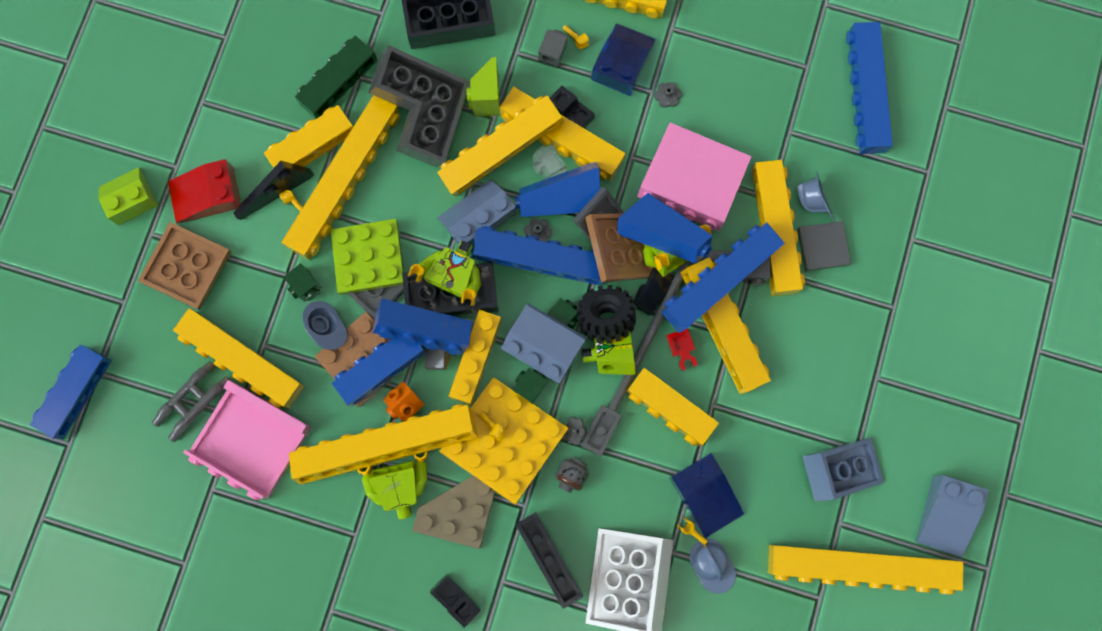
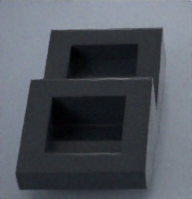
M563 86L550 97V100L562 116L584 129L595 119V114L581 104L577 96Z
M653 267L646 284L640 285L634 299L635 306L648 316L652 315L666 295L675 276L669 273L663 277Z
M447 574L430 590V594L464 628L481 611L474 601Z

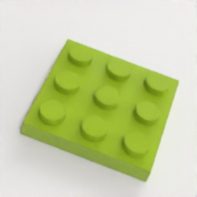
M397 219L331 229L336 285L339 295L403 285L402 272H404Z

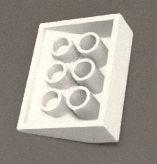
M599 528L586 624L619 631H662L673 540Z

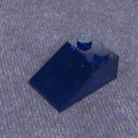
M616 23L592 69L591 80L631 96L656 39Z
M712 453L703 456L668 477L704 538L744 515L729 482Z

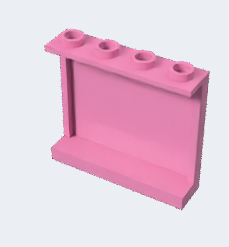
M670 122L637 197L642 198L649 193L688 220L702 225H709L710 230L720 231L752 156Z
M228 380L223 387L227 391L191 449L184 450L183 453L189 456L188 461L197 466L203 464L208 467L207 472L213 476L220 478L222 475L227 478V484L236 489L244 488L248 491L247 495L257 501L260 498L269 499L290 464L289 452L296 451L300 447L311 426L275 407L237 383Z

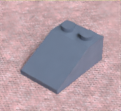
M871 438L802 456L815 502L835 500L884 483Z
M944 475L933 476L916 543L963 557L983 514L989 490Z

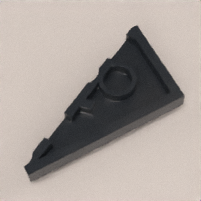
M281 160L233 212L235 217L239 220L244 219L280 197L279 195L283 191L292 190L312 178L314 174L310 168Z

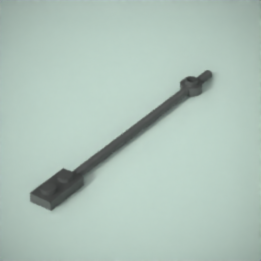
M687 261L679 267L634 355L635 373L664 318V315L661 313L666 308L664 303L676 295L683 281L680 272L689 267L692 262ZM624 375L608 408L601 405L581 447L600 457L602 456L622 416L616 411L634 375Z

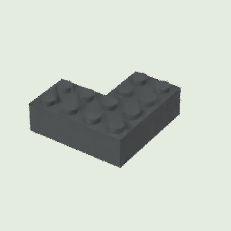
M388 45L381 53L368 93L409 110L396 151L434 167L445 163L470 81Z

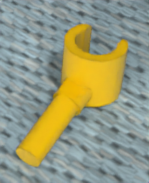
M567 25L563 27V30L572 37L578 49H583L589 45V38L585 33L578 36Z
M290 190L280 193L279 196L285 205L292 202L301 212L303 206L296 200Z
M483 411L480 412L479 416L492 428L488 434L500 441L505 433L502 426L492 421Z
M682 517L687 521V525L681 528L677 524L678 529L684 534L694 536L705 545L707 540L694 529V524L688 518Z

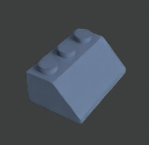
M490 179L437 218L458 246L461 240L473 245L474 234L478 227L490 226L496 230L515 216L517 212L516 206L506 193Z
M527 303L510 329L501 349L560 384L583 346L586 337Z

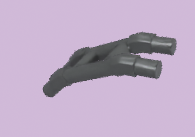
M209 361L202 368L195 371L190 376V379L159 409L153 419V425L159 427L174 409L183 416L168 436L170 441L176 442L190 423L213 399L223 392V387L230 380L225 376L205 393L197 384L215 369L212 362ZM189 392L199 399L191 410L181 403L182 399Z

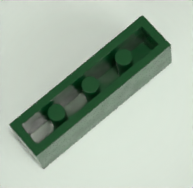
M355 35L343 44L342 49L336 55L334 54L328 59L327 64L321 70H317L313 74L312 79L306 85L298 89L294 97L307 112L317 119L323 115L325 110L332 107L378 61L375 52Z

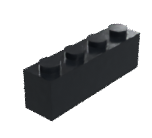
M535 512L516 523L518 531L561 607L564 609L583 598L584 596L537 513Z

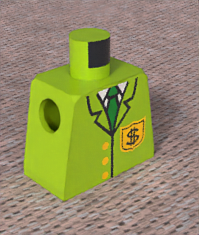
M628 331L629 336L626 338L621 336V341L619 342L612 339L611 344H606V340H602V344L597 343L596 338H594L595 348L582 349L583 363L597 361L598 373L635 375L631 332Z

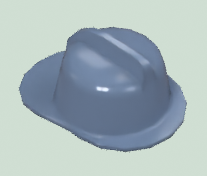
M816 171L815 178L798 186L800 202L808 211L829 212L833 221L836 222L823 193L819 174Z
M314 301L308 304L303 310L302 315L306 333L323 349L335 350L342 347L347 340V331L335 309L323 301Z
M705 538L707 540L705 545L697 541L690 551V562L701 584L712 593L720 594L727 592L735 582L736 571L726 550L714 539Z

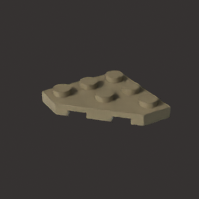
M472 476L419 507L412 531L480 549L495 491Z

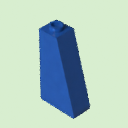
M592 162L520 188L519 196H515L516 210H520L521 217L580 213L600 190L598 163Z
M649 193L644 195L618 218L617 233L621 236L687 261L697 263L702 257H707L712 250L711 234Z

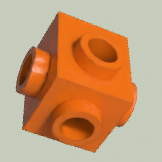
M404 381L391 390L383 399L388 406L386 411L394 420L398 417L402 422L413 417L425 405Z

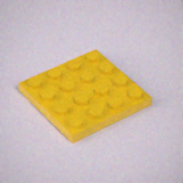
M493 377L470 408L473 412L478 438L442 447L439 452L516 506L568 431V427L534 404L529 403ZM483 411L492 421L502 426L505 433L500 441L488 434L492 428L479 416L480 412Z

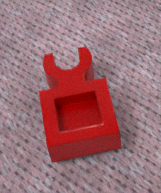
M688 328L681 333L674 332L665 336L672 356L680 357L679 368L681 371L686 370L684 366V361L689 360L693 367L697 366V360L694 356L690 355V352L694 351L695 347Z

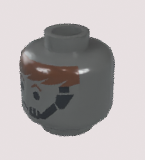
M573 457L570 460H563L555 476L556 480L560 482L559 488L569 493L572 490L580 491L589 476V471L586 469L587 464Z

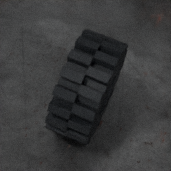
M607 285V289H603V286H598L597 291L591 289L589 290V295L584 294L582 296L583 301L579 300L577 311L580 328L585 336L588 335L590 340L593 341L596 338L597 343L602 344V340H606V344H611L612 339L619 342L621 341V336L626 338L629 336L628 331L632 332L634 330V325H636L635 303L632 296H629V292L626 290L622 292L621 287L617 286L616 289H613L612 285ZM603 313L616 314L615 316L609 319H602L599 317Z

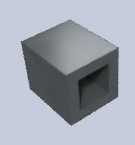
M547 29L538 52L539 61L559 68L567 47L568 36L559 30L552 31Z

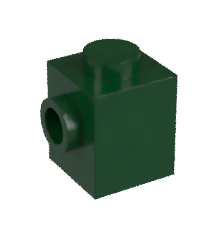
M302 263L283 276L290 286L287 290L295 299L299 297L304 302L306 300L310 301L322 289Z
M560 298L547 313L571 329L578 322L576 319L578 316L577 307L568 299L564 301Z
M528 368L526 372L522 370L517 376L515 382L518 384L513 389V392L533 404L548 381L545 379L546 376L535 369Z

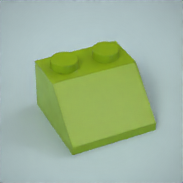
M492 57L470 79L471 88H467V101L469 109H473L474 117L500 116L497 59Z
M139 167L99 186L98 200L107 218L118 226L158 206Z

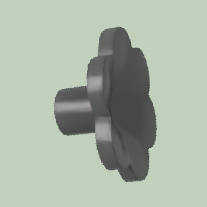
M673 82L668 84L660 83L658 90L654 93V98L659 101L661 107H674L678 104V99L682 93Z
M533 218L530 220L529 225L524 228V233L527 236H536L539 238V241L546 242L547 238L551 236L552 230L548 227V222L545 219L538 220Z
M570 417L568 424L565 425L568 427L566 440L569 444L580 445L582 438L587 434V428L584 427V422L581 418Z

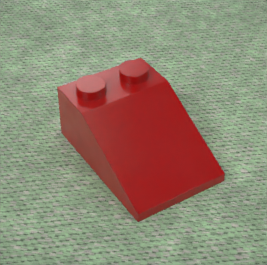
M226 159L203 164L168 181L177 224L236 210L241 205L234 167Z

